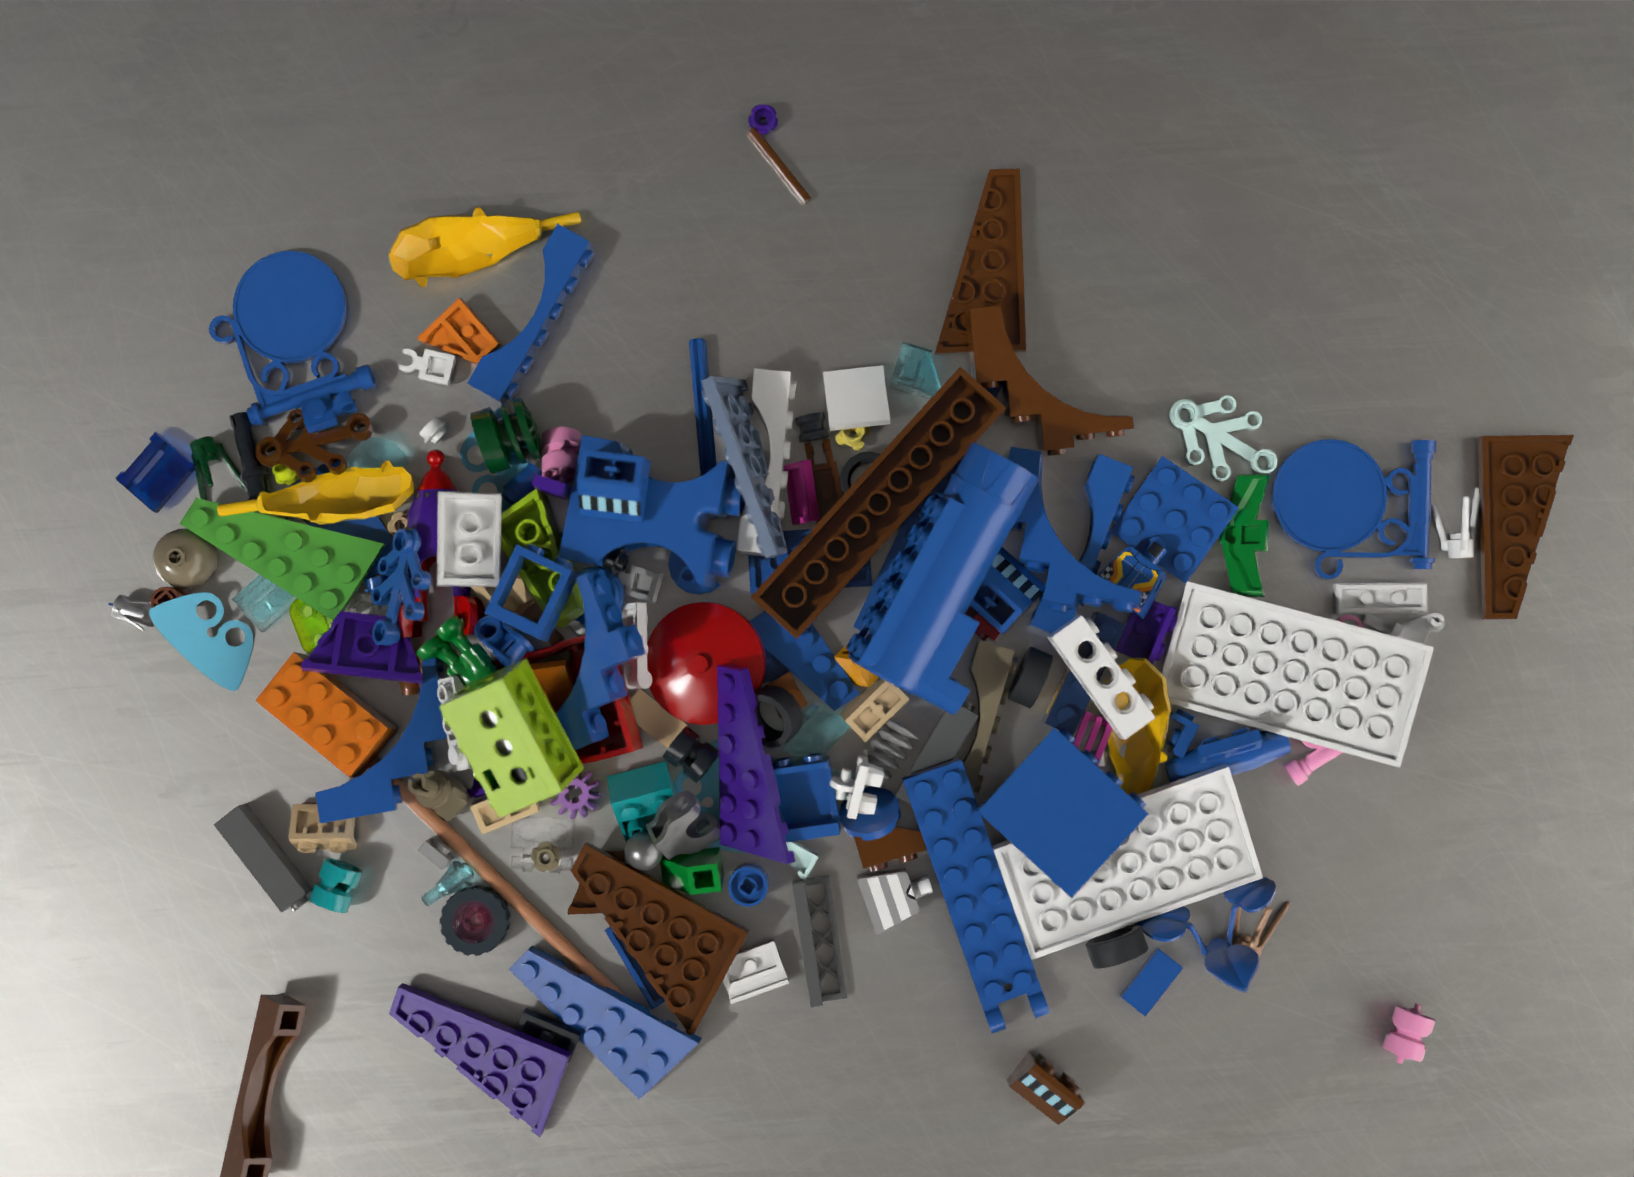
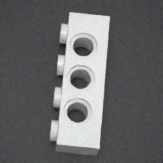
M1076 615L1047 636V638L1117 736L1125 740L1155 718L1151 712L1154 707L1144 693L1139 695L1132 685L1136 682L1130 672L1125 667L1121 670L1114 661L1117 658V654L1107 642L1102 644L1096 635L1099 629L1091 618L1087 617L1084 619L1082 615ZM1083 641H1088L1092 646V653L1088 658L1083 659L1078 654V646ZM1105 666L1110 671V679L1106 683L1100 684L1097 681L1096 673L1099 668ZM1120 692H1124L1128 696V704L1123 709H1118L1114 703L1116 695Z

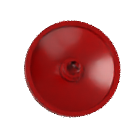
M696 602L678 607L667 614L656 625L647 642V671L652 676V684L649 689L663 709L682 721L697 725L718 723L717 665L727 663L748 668L754 693L761 689L766 671V656L762 640L752 623L740 612L729 606L714 602Z

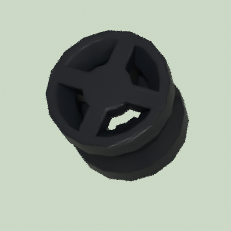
M824 412L811 413L795 418L796 426L800 428V435L798 436L800 443L813 442L829 437L828 430L823 425L825 420Z

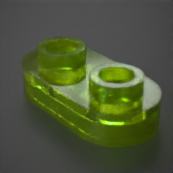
M296 598L290 605L289 615L303 650L311 654L317 646L314 643L315 636L318 634L322 636L323 633L330 629L326 616L312 607L311 616L305 617L303 610L309 605Z

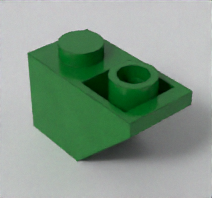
M720 847L706 848L693 854H679L669 860L664 855L662 856L660 868L664 884L690 895L722 891L724 869Z

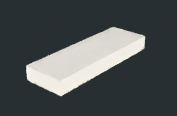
M1428 583L1333 584L1334 614L1428 613Z

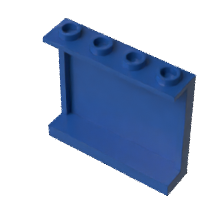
M1054 727L992 796L979 807L977 812L1061 890L1073 898L1149 813L1143 809L1146 803L1134 792L1128 795L1120 788L1123 782L1111 771L1105 774L1096 766L1099 760L1087 749L1081 752L1073 745L1076 739L1064 728L1058 731Z

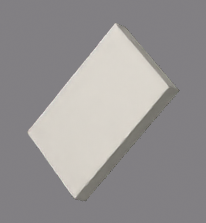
M438 491L437 586L497 587L501 578V494Z

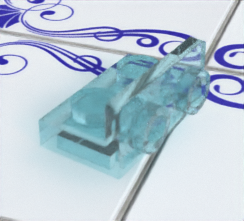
M824 702L820 706L813 703L803 715L806 722L782 749L797 761L804 760V755L812 753H822V757H824L850 726Z

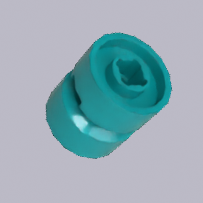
M325 858L318 874L321 881L315 883L309 898L310 902L330 911L347 913L353 899V894L350 891L357 888L363 871L347 862Z

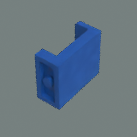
M812 753L804 755V760L791 761L790 757L773 760L772 767L781 799L778 810L781 822H786L789 834L785 835L786 843L840 835L841 822L836 792L830 786V781L833 777L830 756L822 757V753Z

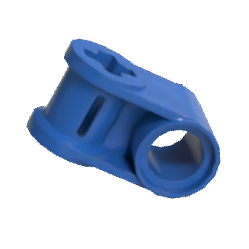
M491 616L481 618L474 628L475 636L505 667L517 663L527 652L534 650V647L521 634Z

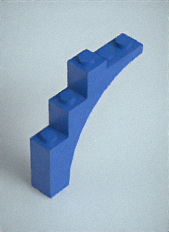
M1011 447L1008 460L1039 478L1022 511L1023 514L1020 515L1011 531L1021 532V528L1025 529L1020 553L1022 565H1026V569L1033 572L1043 573L1045 569H1049L1043 596L1045 605L1050 606V611L1067 614L1068 610L1076 611L1078 599L1083 600V604L1093 607H1101V603L1114 605L1113 609L1122 612H1132L1133 608L1140 610L1142 602L1141 591L1116 585L1094 574L1077 561L1058 539L1049 523L1043 502L1041 482L1044 459L1041 451Z
M604 570L589 572L576 577L584 605L586 623L585 651L580 672L571 694L556 713L575 751L610 737L606 720L602 716L599 707L628 696L624 679L619 673L617 666L646 654L642 636L638 632L636 625L624 626L621 610L616 605L611 591V583L606 577Z
M439 658L422 660V676L424 680L420 686L419 698L414 713L401 738L386 756L361 776L340 786L315 793L320 824L397 810V804L402 803L400 786L399 784L393 785V779L409 777L414 774H425L429 772L430 766H434L432 749L425 748V743L447 739V734L443 729L442 711L439 708L442 704L437 695L438 672L444 671L443 660Z

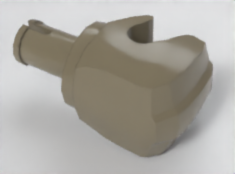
M435 770L424 775L414 774L412 777L417 781L408 780V789L415 794L419 804L426 808H432L435 813L448 822L454 819L470 800V795L463 783L444 771Z

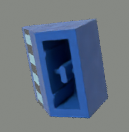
M581 449L577 476L580 515L643 523L651 461L643 456Z
M1001 547L970 606L1001 634H1005L1045 591L1046 585L1027 570L1006 549Z

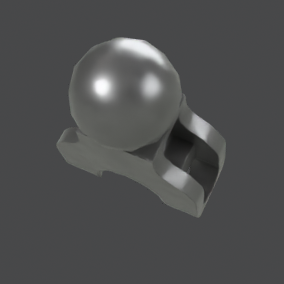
M681 791L661 803L655 818L646 824L648 832L641 831L631 836L624 849L625 858L632 867L647 871L655 868L663 855L669 860L679 854L700 852L719 838L721 825L710 813L704 812L700 814L699 800L693 793ZM688 803L687 807L680 811L681 807ZM710 825L709 829L705 833H698L706 826Z

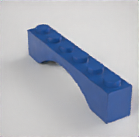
M557 223L542 250L545 263V282L541 300L533 317L524 330L511 342L495 352L482 356L467 384L499 403L505 402L507 399L511 401L519 388V385L516 384L522 373L526 374L530 370L534 358L531 357L536 347L541 348L549 335V332L546 331L552 320L556 321L563 311L564 305L561 304L566 294L571 295L579 281L576 278L582 267L587 268L592 260L594 253L591 251L593 247L590 241Z
M1102 454L1095 456L1084 483L1089 502L1090 524L1086 545L1079 559L1081 564L1096 575L1101 565V561L1097 560L1100 550L1107 549L1112 537V533L1108 532L1112 520L1118 521L1124 506L1119 503L1123 492L1129 493L1135 476L1131 475L1132 466ZM1044 595L1039 597V604L1033 611L1028 626L1051 634L1074 618L1076 611L1068 610L1067 614L1050 611V606L1045 605L1043 601ZM1078 599L1077 608L1078 606L1083 607L1085 605L1082 603L1083 600Z

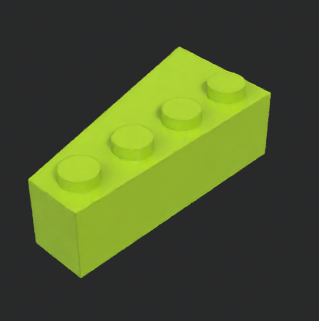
M535 489L501 513V548L508 559H510L516 545L527 548L529 543L545 550L546 552L543 557L554 561L556 556L559 557L562 538L547 494ZM526 558L519 576L544 612L561 574ZM577 581L557 621L556 627L563 628L584 613L583 599Z

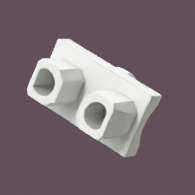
M858 755L853 779H850L852 771L848 768H843L841 776H833L830 781V786L837 790L836 799L845 800L846 792L849 793L846 804L848 809L847 818L856 819L857 813L874 815L877 795L864 793V785L880 788L884 777L883 768L869 764L868 757Z

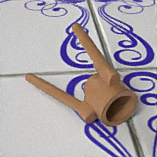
M1286 901L1260 940L1259 937L1272 911L1271 907H1266L1253 935L1242 933L1241 938L1238 937L1241 919L1240 907L1236 913L1232 945L1248 946L1255 950L1260 957L1265 944L1290 907V902Z

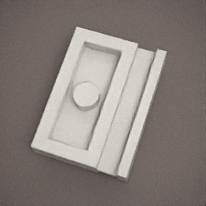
M775 940L737 953L723 979L731 1004L789 984V979Z

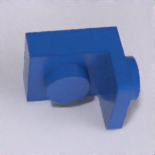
M1178 708L1176 713L1170 711L1169 718L1181 724L1179 729L1174 728L1167 740V744L1170 745L1167 752L1183 758L1200 725L1192 722L1194 719L1193 715Z

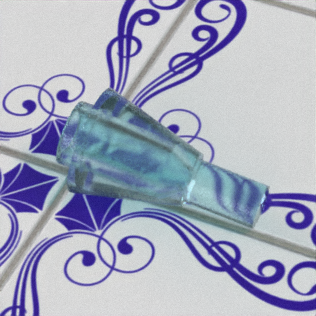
M454 861L435 884V887L421 896L422 902L426 906H430L442 896H447L473 886V870L465 862Z

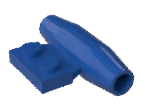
M1242 728L1232 732V737L1220 740L1219 736L1205 739L1201 742L1202 745L1186 752L1183 758L1175 757L1165 762L1164 765L1170 783L1225 763L1229 766L1231 775H1236L1257 769L1291 753L1289 739L1287 736L1269 731H1259V729L1250 731V728Z

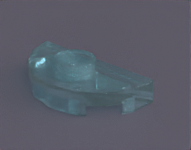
M370 438L361 441L352 450L347 459V468H380L384 461H390L392 466L395 467L408 465L405 453L397 444L385 438Z

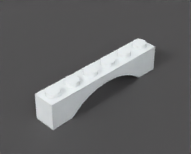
M754 368L752 405L762 419L770 444L769 475H767L765 484L768 488L773 489L775 500L772 501L771 510L778 515L780 520H784L785 501H780L781 489L787 490L788 471H783V460L790 459L791 441H785L786 429H792L794 411H788L789 399H795L796 381H791L790 371ZM746 514L740 519L737 552L741 555L765 557V554L761 553L757 546L756 537L758 535L754 524L749 522Z

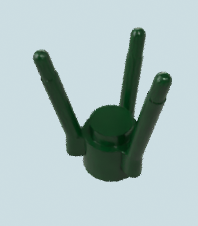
M206 436L196 439L189 444L192 451L191 458L195 467L200 499L207 500L204 477L208 487H213L214 485L209 466L219 461L218 456L221 457L248 494L245 481H242L240 478L241 473L226 454L222 443L215 444L212 436Z

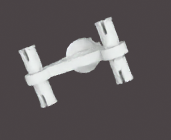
M1432 613L1408 623H1403L1402 625L1396 623L1393 626L1372 614H1367L1362 624L1365 629L1424 644L1430 632H1440L1445 627L1446 622L1443 615Z

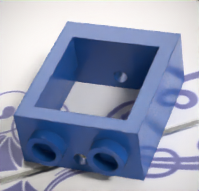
M530 543L527 548L516 545L484 613L537 639L548 642L577 581L576 577H579L580 574L571 570L573 563L558 556L555 557L554 561L543 557L546 552L545 550ZM526 558L561 574L539 623L503 607Z

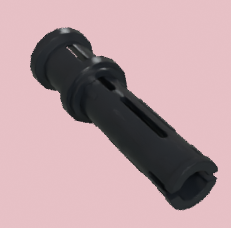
M238 412L230 415L229 420L243 468L240 478L246 484L249 496L247 500L257 499L262 491L270 493L266 478L269 473L265 466H262L256 458L257 445L247 412Z

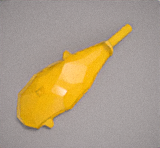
M480 207L475 208L472 215L455 214L427 217L416 224L400 229L388 253V258L392 270L404 280L415 279L420 287H426L428 277L458 278L492 266L511 252L530 242L541 239L543 231L555 229L557 223L566 227L581 223V218L578 211L541 220L533 217L486 215Z
M384 461L380 468L351 467L347 468L340 475H334L330 472L317 475L315 480L309 483L300 482L273 493L262 491L257 499L218 504L217 511L220 517L259 511L264 514L299 517L320 525L346 520H360L396 511L414 494L413 479L403 467H393L390 461Z
M1131 658L1121 664L1119 668L1122 670L1125 667L1133 676L1136 683L1132 686L1139 695L1144 693L1154 707L1151 712L1155 718L1125 740L1119 738L1113 729L1108 739L1111 761L1117 777L1123 782L1120 788L1128 795L1132 792L1137 795L1151 790L1157 774L1158 764L1168 761V755L1163 751L1171 711L1166 677L1146 658ZM1124 692L1118 693L1115 697L1114 703L1118 709H1123L1128 704V696ZM1127 743L1125 755L1123 758L1119 754V750L1122 745Z

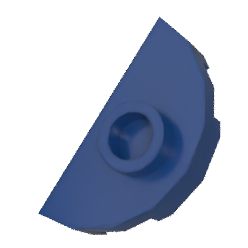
M671 551L668 567L671 578L679 588L687 593L702 595L711 593L721 586L717 581L714 588L697 584L695 576L688 565Z

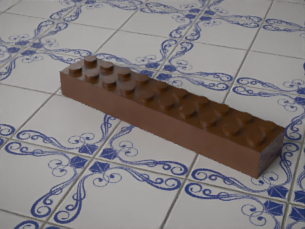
M960 366L750 598L793 637L798 639L966 454L971 443H976L998 419L1006 407Z

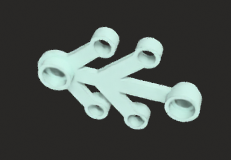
M1225 395L1217 401L1200 405L1189 399L1179 400L1171 407L1169 416L1172 424L1182 429L1187 448L1185 453L1187 464L1197 466L1205 458L1204 451L1198 446L1196 428L1206 435L1213 464L1210 472L1213 480L1222 482L1227 480L1231 474L1230 467L1225 462L1221 444L1250 461L1252 469L1258 474H1267L1276 468L1278 461L1273 451L1269 449L1257 451L1229 434V432L1241 429L1255 430L1259 428L1262 424V416L1258 412L1250 411L1243 417L1212 424L1202 417L1216 412L1224 415L1233 412L1236 408V400L1232 396ZM1223 400L1230 401V410L1222 408L1221 402ZM1184 409L1189 412L1188 420L1180 418L1179 413L1181 410ZM1250 415L1255 416L1257 419L1255 426H1251L1247 422V418ZM1191 451L1199 453L1200 459L1198 462H1193L1190 459ZM1259 457H1264L1267 460L1265 468H1261L1258 465ZM1217 467L1225 469L1226 474L1223 478L1216 475Z

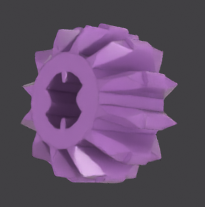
M591 771L586 772L583 778L580 772L563 792L558 793V798L550 802L552 806L559 803L563 805L558 811L559 815H563L567 809H570L569 818L575 819L578 809L580 815L585 818L588 816L586 806L592 810L597 809L598 805L591 798L599 799L602 797V793L592 792V788L599 786L600 782L599 780L591 784L588 782L593 774ZM571 785H575V789L581 788L580 801H575L576 797L572 799L569 797L568 793L572 791Z

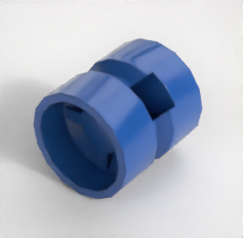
M745 862L738 865L733 870L728 881L730 897L737 904L744 907H752L759 904L765 898L769 887V877L766 870L754 862Z

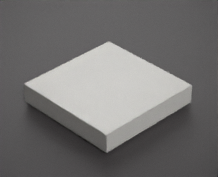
M883 365L823 372L830 431L891 424Z

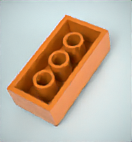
M293 652L255 701L348 777L361 776L398 728L330 673L303 671L301 664L309 656Z

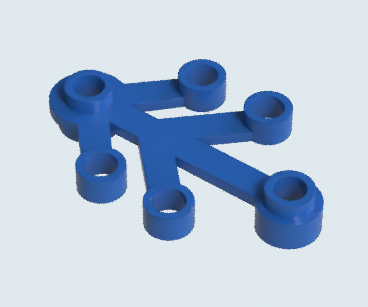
M405 527L396 531L393 537V550L386 557H382L378 563L379 573L389 577L380 586H376L373 589L371 600L374 605L386 606L389 604L386 619L378 620L373 627L372 636L377 645L390 646L393 643H397L400 639L401 631L400 627L396 625L401 598L405 607L404 615L406 619L419 621L424 615V605L422 602L415 601L412 587L414 589L427 590L431 584V575L429 572L422 571L417 554L421 546V538L418 531L413 527ZM408 567L410 568L412 575L411 584L408 576Z

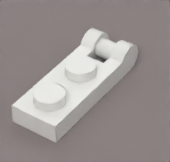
M647 603L624 604L621 612L622 621L625 627L636 625L638 632L642 636L646 654L621 664L628 690L636 688L646 689L652 684V676L647 671Z

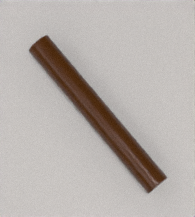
M755 127L750 129L746 134L801 205L803 206L812 199L811 196Z

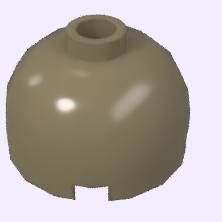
M177 529L166 533L157 542L153 551V565L157 575L165 583L180 589H194L206 584L212 573L216 571L218 567V552L214 545L189 529Z

